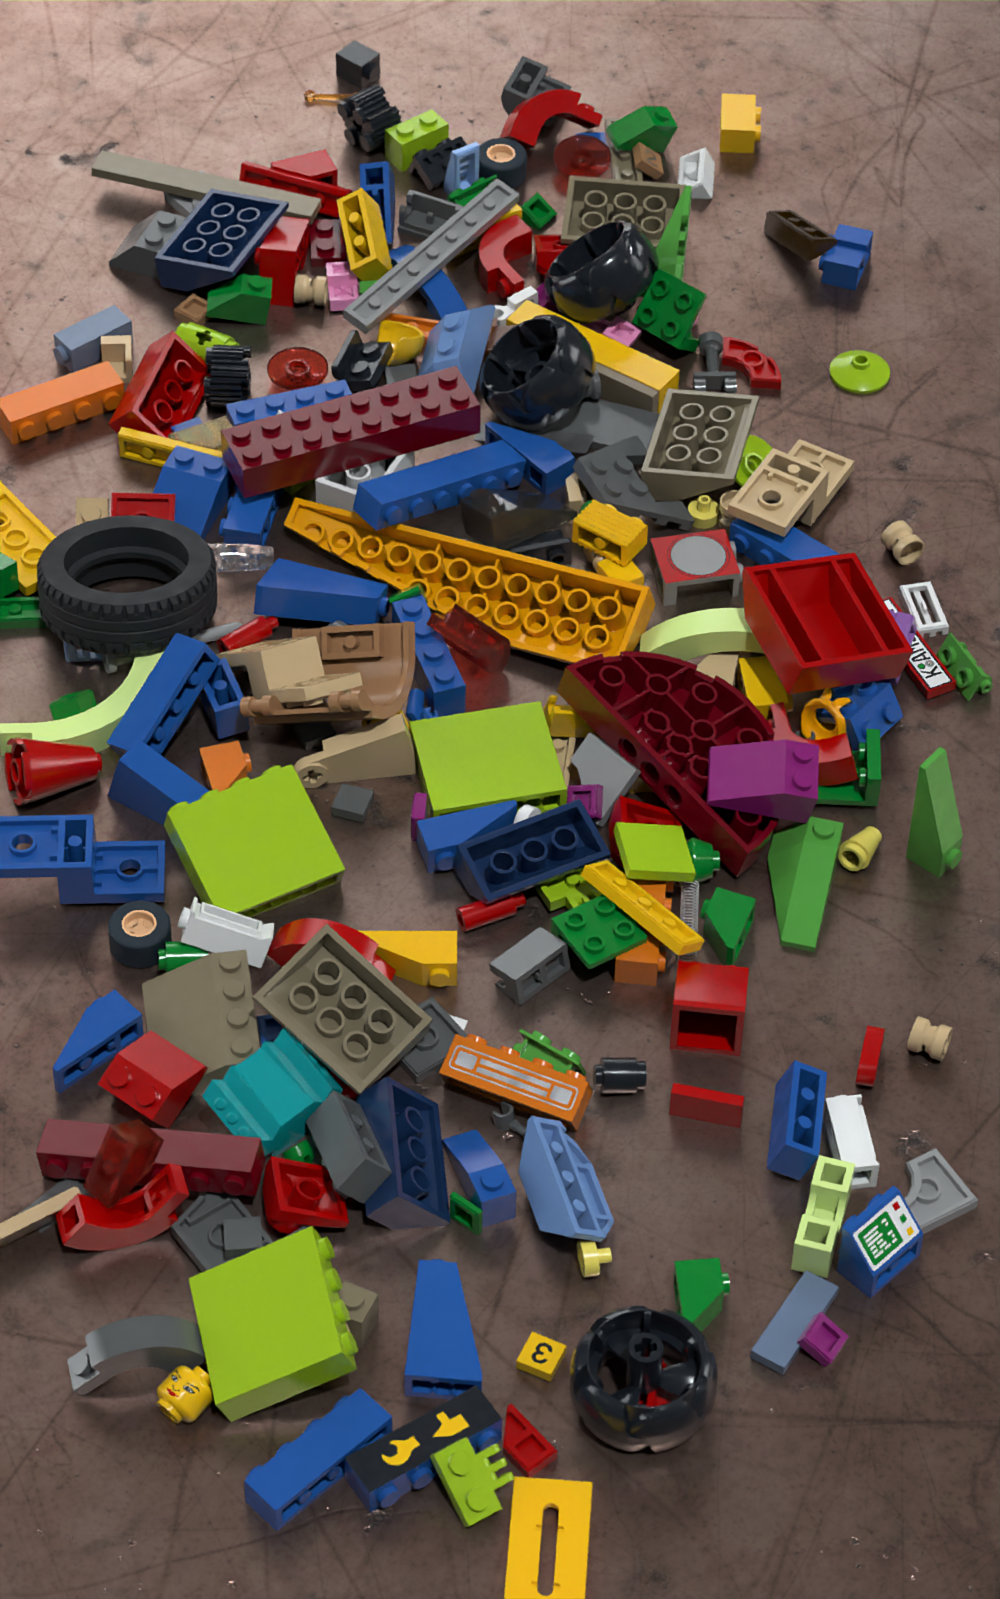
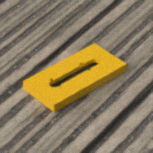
M514 1476L504 1599H585L593 1482ZM553 1507L559 1513L553 1592L550 1595L543 1596L537 1591L542 1520L544 1510Z

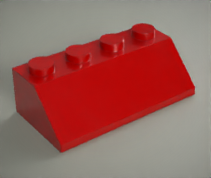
M174 331L149 345L108 425L117 434L122 427L178 440L177 436H174L171 432V426L193 418L204 396V378L210 377V374L207 373L205 361Z

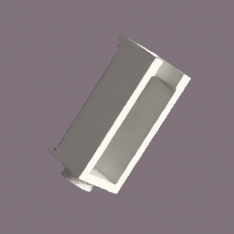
M194 897L190 909L183 908L177 926L183 929L181 942L213 953L246 950L248 964L258 968L262 967L273 939L274 923L262 924V921L202 902V904L197 903V897Z
M861 1094L851 1096L838 1095L833 1098H825L823 1124L832 1158L855 1163L852 1189L876 1187L880 1166L879 1162L876 1161V1154L864 1108L861 1105Z

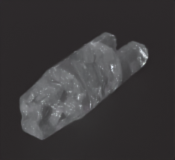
M249 543L208 544L215 555L216 572L270 569L274 564L273 547L251 545Z

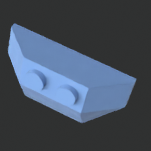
M486 305L445 315L429 332L418 376L457 366L474 393L495 312L494 305Z
M531 1116L527 1122L518 1173L540 1231L602 1242L614 1224V1220L592 1163L578 1144L565 1133L567 1129L561 1121Z

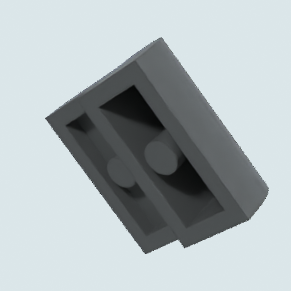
M522 56L503 88L501 102L505 112L510 115L520 103L532 96L555 89L571 90L572 86L547 76L548 66ZM556 116L548 118L543 125L550 128Z

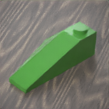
M690 185L685 186L656 248L659 268L683 280L692 198V186ZM647 289L640 295V297H644Z
M939 747L919 766L906 858L940 878L949 868L954 869L963 855V852L960 851L963 834L946 750L942 747Z
M810 816L806 824L796 822L774 832L767 857V865L771 876V890L776 907L775 915L780 945L815 952L838 862L844 823Z

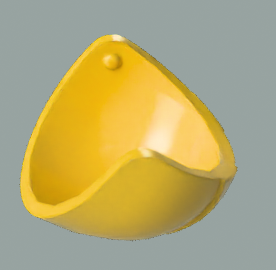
M391 320L382 321L378 329L377 342H390L394 350L386 366L400 365L418 356L424 345V333L417 327Z

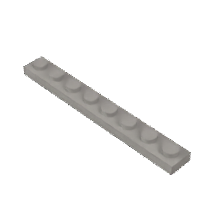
M495 179L346 307L343 318L367 334L517 204L520 194L499 179Z

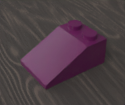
M783 739L710 747L707 805L806 824L818 801L819 745Z

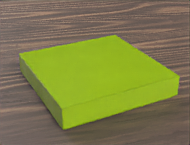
M616 822L613 832L627 879L693 882L696 872L682 826Z

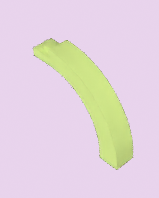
M744 608L707 609L666 620L641 635L639 650L641 652L667 655L684 661L710 653L727 651H748L765 654L745 619Z
M165 650L135 655L132 668L118 689L107 699L82 713L48 722L0 723L1 756L11 752L12 745H7L9 739L16 737L91 746L96 753L110 747L106 742Z

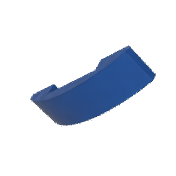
M403 245L390 250L392 268L412 252L415 247ZM441 269L417 289L427 300V310L438 321L445 315L468 310L458 291Z

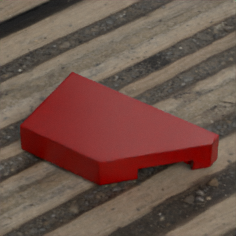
M512 1403L507 1406L503 1455L524 1477L531 1478L558 1458V1451Z

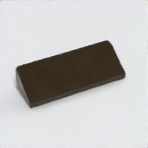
M792 210L769 211L766 214L764 233L807 261L814 260L837 245L838 240Z

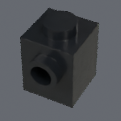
M355 40L336 53V76L362 90L380 77V53Z

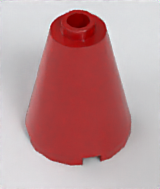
M19 737L11 738L7 742V745H12L10 753H5V776L8 790L16 791L18 798L12 800L18 806L27 805L93 781L97 778L98 773L102 771L101 755L98 752L96 753L91 746Z

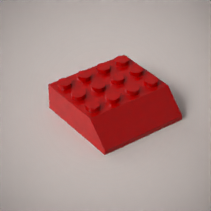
M855 552L744 567L742 571L745 619L788 694L897 678L914 652Z

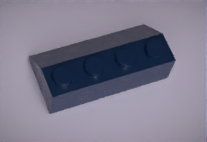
M578 799L457 845L453 866L467 892L488 905L584 868L585 865L610 858L611 853L582 801Z
M386 1076L356 1097V1102L361 1105L392 1171L389 1177L366 1200V1216L392 1230L446 1226L451 1222L438 1104Z

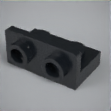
M462 136L453 140L446 138L429 151L427 149L418 151L412 157L413 161L408 171L411 175L418 172L431 191L444 185L451 151L467 146Z
M351 330L332 364L334 379L336 381L345 379L350 391H364L375 388L394 352L391 343L374 341L363 343L358 330Z
M560 529L499 541V549L560 565L571 564L572 542L570 538L563 537Z

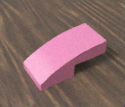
M349 261L325 263L326 276L328 277L330 311H344L346 307L359 297L357 276L351 271Z
M618 316L612 322L603 319L590 324L578 323L628 347L634 344L643 329Z

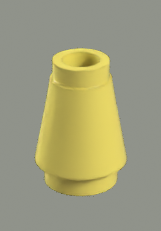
M868 826L844 841L840 845L838 854L840 863L850 871L865 869L882 840L880 831L873 826Z

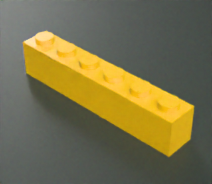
M526 300L506 319V325H518L538 315H556L569 321L590 343L595 355V362L659 391L657 413L661 411L668 388L678 389V369L529 300Z

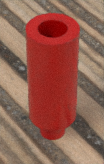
M259 616L217 639V648L222 653L262 642L272 636V630L279 626V622L275 616H269L268 618Z
M522 892L488 905L479 900L456 908V918L462 931L466 932L516 915V908L525 906L526 900Z

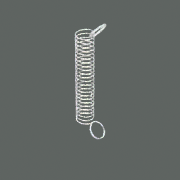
M679 882L681 886L680 899L683 902L682 905L680 904V920L683 922H693L687 925H692L690 928L697 933L699 883ZM685 883H693V884H695L696 886H694V885H684L683 887H685V886H693V887H695L696 889H694V888H684V889H693V890H694V891H685V890L683 889L682 885L685 884ZM684 892H693L694 894H685ZM684 895H693V897H685ZM684 898H693V900H685ZM684 901H693V903H685ZM684 904H693V906H685ZM693 907V909L697 910V915L692 918H685L682 916L681 910L682 908L683 910H693L684 908ZM683 919H693V920H692V921H685V920H683ZM673 953L668 958L666 962V967L671 968L676 963L678 957L680 958V956L677 955L675 961L670 966H668V962L675 955V953Z

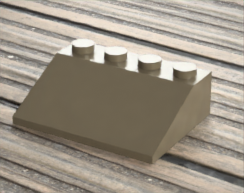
M569 175L561 243L571 244L601 225L615 221H626L634 223L641 228L656 249L686 185Z
M668 388L641 469V479L648 486V491L654 500L679 501L734 484L759 404V396Z
M327 923L252 998L359 1096L407 1055L428 1033L433 1020Z
M246 950L211 953L142 983L147 1033L152 1030L208 1067L191 1096L203 1095L212 1079L222 1080L231 1065L235 1066L241 1063L260 1048Z

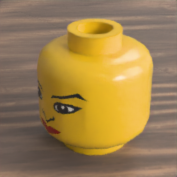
M184 1365L176 1367L157 1387L159 1398L156 1402L157 1406L176 1424H179L181 1421L186 1423L194 1422L214 1400L213 1392L209 1387L211 1385L209 1375L199 1366H196L193 1370Z

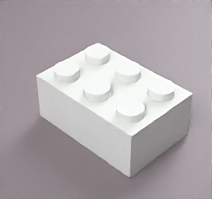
M415 451L317 478L315 481L316 503L355 512L353 505L358 483L414 467Z

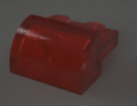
M455 604L452 611H448L446 615L432 613L427 625L442 634L447 645L485 671L502 673L511 650V644L507 637L458 604Z

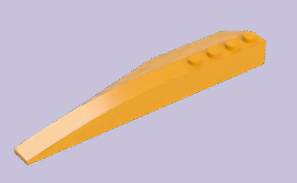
M296 497L284 522L285 528L399 591L420 583L426 595L429 608L496 645L569 664L594 655L603 654V657L619 656L621 651H633L640 641L641 635L645 633L655 607L651 590L647 586L399 523L375 530L355 512Z

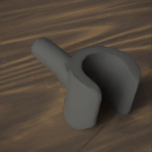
M502 1101L500 1104L503 1114L492 1111L495 1127L501 1131L512 1129L525 1138L526 1127L515 1119L513 1105L510 1102Z

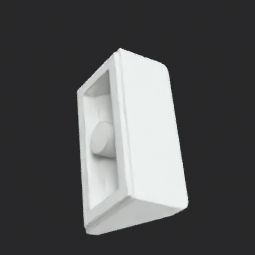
M706 148L680 157L678 184L692 186V198L711 199L713 195L715 162Z

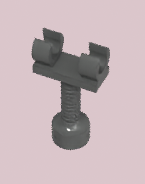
M714 331L703 333L699 337L698 342L700 353L706 357L707 372H693V390L723 389L724 393L735 394L737 392L736 372H719L718 355L723 351L722 336Z

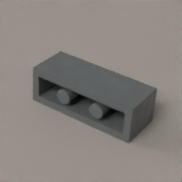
M333 1091L306 1120V1123L312 1134L311 1140L323 1158L321 1163L328 1170L332 1178L333 1189L343 1198L351 1197L364 1204L389 1177L392 1171L361 1105Z

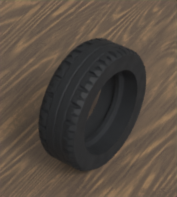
M127 515L88 521L74 526L54 538L41 554L37 564L39 609L44 623L61 640L82 650L106 655L125 656L162 651L166 649L176 633L190 638L196 636L209 623L216 611V559L211 547L195 531L170 520L150 516ZM129 576L148 577L168 582L154 589L132 593L105 592L87 587L106 579Z

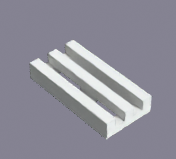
M931 582L899 586V596L907 614L915 617L919 634L923 637L924 633H928L929 637H934L936 632L940 631L941 635H947L949 625ZM920 591H924L936 623H932ZM909 592H911V594H912V596H913V599H914V601H915V603H916V606H917V608H918V611H919V613H920V616H921L922 621H923L924 624H922V622H921V620H920V617H919V615H918V612H917V610H916V607H915V605H914V602H913V600H912L911 595H910Z

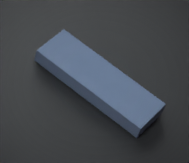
M806 1270L752 1348L750 1358L784 1375L802 1348L796 1343L815 1314L819 1312L826 1313L838 1295L839 1287Z

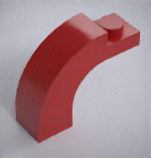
M567 89L550 90L532 96L520 103L507 118L500 138L512 139L520 143L526 150L535 147L541 127L552 116L564 118L586 129H592L600 126L603 115L594 112L595 108L593 106L579 103L582 93Z
M517 214L503 219L489 228L479 245L478 275L481 286L487 294L498 291L499 295L503 298L505 297L506 300L524 289V279L509 264L532 253V230Z
M784 702L771 705L773 718L768 719V723L775 733L774 740L787 739L819 745L818 786L837 785L859 779L846 733L820 740L801 738L792 732Z
M305 918L282 926L277 931L267 952L271 959L283 967L327 923L390 981H392L396 973L392 966L375 953L379 945L378 943L354 928L325 919Z
M169 1162L147 1185L126 1197L103 1200L77 1193L55 1215L62 1243L65 1246L81 1250L105 1251L147 1241L164 1232L174 1222L178 1221L175 1209L189 1196L181 1166Z

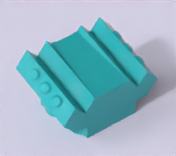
M283 1028L274 1042L264 1041L262 1046L247 1059L235 1066L231 1065L222 1080L212 1079L202 1097L234 1136L261 1138L264 1155L271 1154L273 1157H277L310 1132L306 1120L333 1091L341 1094L343 1088L320 1060Z

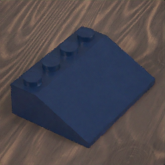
M210 189L154 257L161 287L190 291L234 277L289 208L288 202Z

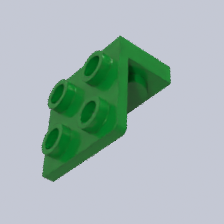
M658 268L632 323L677 349L695 352L699 342L698 339L691 336L693 332L691 328L707 295L669 272Z
M866 729L865 742H859L858 751H852L859 779L837 785L818 786V801L816 804L878 806L881 786L880 729Z
M604 894L551 918V934L566 942L567 949H572L588 969H592L647 942V935L637 922Z

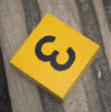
M532 1332L516 1360V1368L551 1382L566 1355L567 1345Z

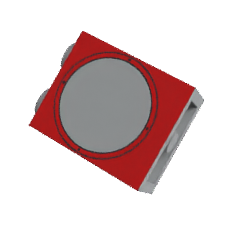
M725 529L650 539L649 563L663 606L676 604L677 586L727 580L732 597L739 595V584L743 582V566L741 563L736 562L734 541H729Z

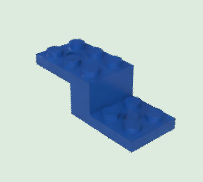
M94 814L0 816V878L57 877L60 904L129 903L133 901L165 902V840L96 842ZM27 843L31 845V847L25 850H18L15 848L18 844ZM134 868L138 870V872L133 875H126L122 873L125 869Z

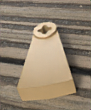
M402 713L322 740L323 751L303 757L294 765V769L304 788H316L330 783L416 774L411 734ZM314 770L315 773L309 774L308 771Z

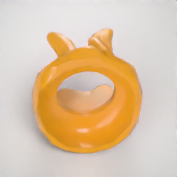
M826 688L820 698L809 700L801 713V729L806 739L811 738V732L815 733V740L844 733L847 734L845 718L839 709L850 703V698H837L831 701L832 691L830 688ZM817 708H823L830 712L835 720V724L818 722L816 717Z

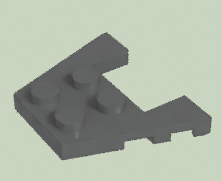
M632 436L579 457L576 460L573 469L594 500L604 505L610 504L617 511L630 517L639 518L640 515L651 517L656 524L666 525L670 521L679 523V529L690 530L695 522L682 501L656 502L648 491L646 483L640 479L634 470L633 465L643 464L647 453L646 447L638 436Z
M264 1172L262 1173L260 1183L264 1181ZM207 1192L204 1196L200 1195L178 1218V1221L174 1222L171 1226L172 1236L202 1272L237 1258H225L223 1219L253 1217L236 1197L238 1195ZM305 1225V1226L301 1227L300 1229L294 1231V1232L291 1233V1234H294V1233H296V1232H298V1231H301V1230H303V1229H306V1228H308L309 1226H308V1225ZM261 1227L262 1245L265 1246L273 1243L274 1241Z

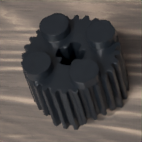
M375 84L346 98L337 106L338 113L343 121H345L344 125L347 127L344 131L346 140L352 146L355 144L360 145L364 151L369 152L384 145L385 130L402 123L400 119L402 117L399 115L400 111L396 106H390L389 101L383 96L386 94L383 87Z
M213 345V347H206L205 363L207 373L210 374V377L204 378L206 404H211V407H226V404L248 400V397H244V395H250L251 372L249 359L246 358H251V346Z

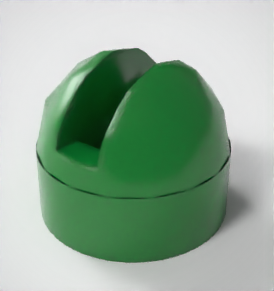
M307 1140L282 1153L284 1159L313 1163L314 1153Z

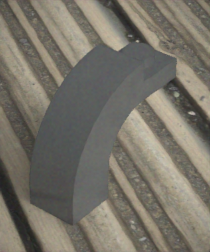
M165 1315L137 1316L104 1325L85 1335L87 1347L67 1359L73 1392L85 1396L113 1376L130 1369L155 1367L171 1373L178 1366L184 1365L193 1370L196 1366L206 1362L199 1325L186 1319Z

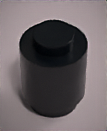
M601 1057L600 1064L593 1067L594 1086H600L602 1094L637 1093V1090L646 1088L645 1061H637L636 1057Z

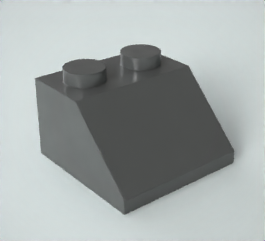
M159 210L136 224L109 260V266L159 279L154 257L181 226L186 217Z

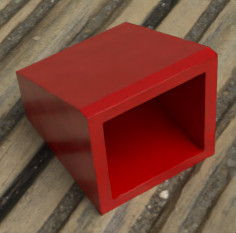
M678 961L669 1049L731 1056L741 1055L749 968L734 965L707 964L697 961Z

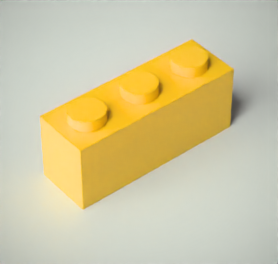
M360 188L336 201L351 271L361 281H376L392 269V263L380 207L363 188Z

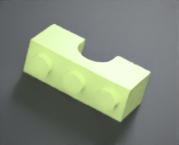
M819 1155L811 1182L806 1212L802 1214L794 1242L792 1270L800 1272L807 1270L817 1276L828 1278L852 1190L855 1163Z

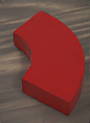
M724 337L722 365L733 367L743 372L749 379L750 388L781 390V373L772 357H767L758 351L759 347L737 338Z

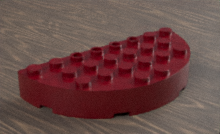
M621 651L619 656L603 657V654H599L567 666L557 693L612 749L641 771L639 777L700 840L712 844L713 851L719 850L720 860L736 877L745 872L766 848L779 819L707 805L708 758L710 747L773 741L775 733L762 713L747 697L717 675L713 679L697 671V665L667 655L641 651Z

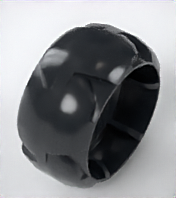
M626 221L610 222L589 231L566 247L547 270L545 287L548 297L563 317L574 322L590 324L610 317L613 314L616 316L628 311L636 303V299L652 283L653 276L659 268V259L653 244L645 232L636 224Z
M556 315L534 316L533 319L526 320L509 329L494 344L480 371V391L485 403L507 425L522 431L540 430L566 417L584 398L591 378L595 374V355L588 340L569 321Z
M626 1306L610 1311L598 1318L591 1326L590 1331L584 1333L580 1338L571 1359L570 1395L577 1413L583 1417V1421L589 1431L601 1441L624 1451L634 1452L644 1448H651L654 1452H661L686 1442L702 1426L705 1417L711 1413L715 1402L718 1370L713 1352H710L705 1336L686 1317L666 1308L660 1312L645 1306ZM617 1356L627 1363L626 1383L628 1387L609 1395L603 1390V1382L597 1374L602 1372L607 1360ZM663 1356L677 1364L662 1369ZM658 1387L680 1397L675 1401L659 1406L646 1407L645 1404H639L640 1394L651 1393L657 1390Z

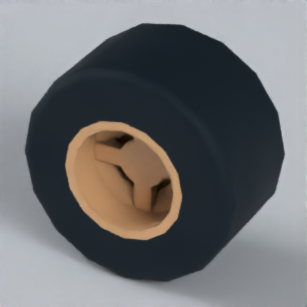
M495 138L485 141L479 146V178L484 177L487 179L497 175V179L512 189L519 187L525 181L527 154L525 148L520 143L512 139Z
M133 901L126 903L111 914L108 922L110 951L118 962L127 967L139 969L158 964V949H164L165 942L172 941L170 917L164 908L153 902Z

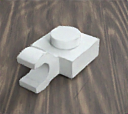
M529 286L507 298V306L495 305L493 319L497 318V326H506V319L526 300L538 305V291Z

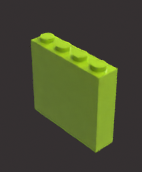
M540 701L409 722L415 765L422 791L427 793V810L430 818L516 800L517 812L526 804L539 808L541 813L567 804V787Z
M292 764L282 768L280 765L273 766L264 771L261 776L251 780L249 777L242 778L233 783L230 788L220 792L218 789L211 790L192 803L180 802L172 806L166 815L164 827L201 902L250 918L341 883L346 870Z
M312 1226L189 1278L215 1405L231 1422L357 1370L353 1354L358 1352V1348L353 1335L347 1330L346 1322L350 1321V1315L338 1293V1290L342 1289V1282L336 1269L332 1268L330 1260L335 1258L334 1250L327 1237L322 1238Z

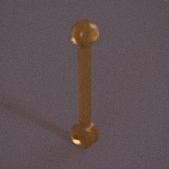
M308 90L304 93V98L309 102L315 99L345 100L354 94H325Z

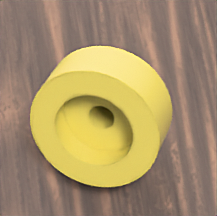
M701 495L689 503L688 511L695 520L693 523L694 527L707 529L718 523L719 505L709 496Z
M577 1241L578 1261L583 1278L599 1276L600 1264L612 1262L610 1247L597 1249L595 1241Z

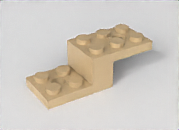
M801 439L796 442L788 454L773 448L728 504V514L785 537L796 521L809 526L814 523L853 472L855 461Z
M316 636L262 641L216 654L219 659H227L232 672L248 671L252 693L256 699H261L265 695H275L282 706H286V708L300 705L304 707L323 703V699L328 698L331 692L343 691L345 694H350L351 688L363 685L360 672L324 674Z

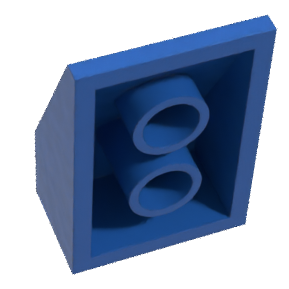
M176 445L162 467L153 493L176 494L175 522L190 528L205 539L234 492L235 480L223 458Z

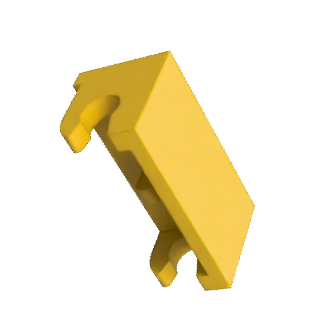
M549 695L543 711L551 736L586 738L590 732L601 738L570 705H555L557 695Z

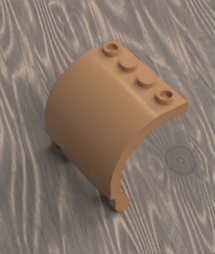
M405 621L388 624L375 623L313 629H292V638L316 636L325 675L360 672L363 685L351 688L350 694H345L343 691L331 692L328 698L323 699V703L307 707L300 705L286 708V706H282L275 695H265L261 699L247 696L242 697L240 701L241 714L244 717L254 718V724L256 725L388 719L397 714L403 707L411 689L415 669V622Z

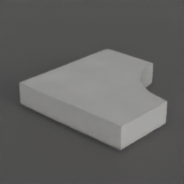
M589 732L570 760L578 769L581 785L600 784L603 786L602 819L592 820L597 825L603 827L612 814L616 800L619 796L626 795L641 771L599 737Z
M936 1148L906 1163L905 1172L910 1180V1190L904 1200L923 1234L977 1208L978 1199Z

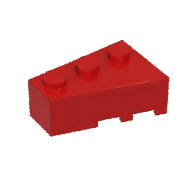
M282 216L260 243V247L256 248L255 265H260L259 276L272 278L270 305L294 307L295 305L294 286L298 270L304 269L309 249L310 219Z

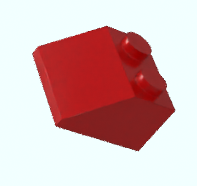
M151 1030L116 1054L98 1082V1085L150 1120L169 1129L208 1067Z

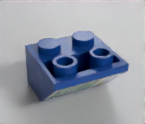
M894 1185L883 1195L880 1193L875 1195L861 1214L858 1216L852 1215L842 1226L837 1272L871 1299L920 1256L924 1234L901 1192Z

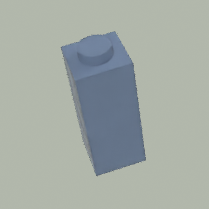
M113 305L54 334L55 348L53 349L55 359L59 364H64L72 373L79 371L102 359L101 336L131 335L133 344L132 321Z

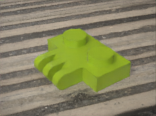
M583 868L534 886L549 911L563 906L571 910L602 895V893L580 876Z
M465 1437L429 1456L464 1527H469L502 1509L494 1490L515 1479L511 1471L499 1477L495 1473V1471L508 1465L505 1457L493 1463H490L488 1459L489 1456H493L501 1450L498 1443L475 1454L468 1438Z

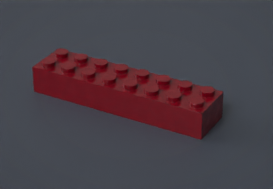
M457 366L222 429V458L243 497L248 498L480 433L481 405Z

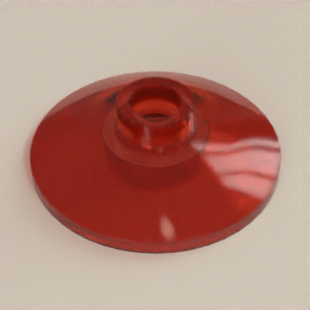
M575 135L562 140L557 145L553 160L557 170L568 178L569 175L598 178L610 167L611 152L607 145L598 138L589 135Z
M290 347L275 353L270 358L267 364V373L275 385L287 390H297L321 384L328 374V362L316 350L306 347Z

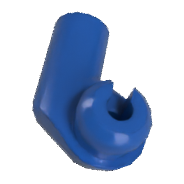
M412 689L409 692L406 708L407 718L411 721L439 717L436 710L431 713V707L424 708L425 693L420 689Z

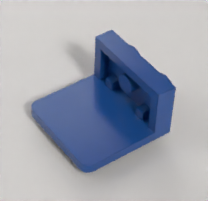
M871 681L833 687L831 689V701L837 698H850L851 700L850 703L840 708L839 711L845 718L847 736L853 751H858L859 742H865L866 729H880L881 738L904 717L890 683ZM817 708L816 717L818 722L835 724V720L830 712L823 708Z

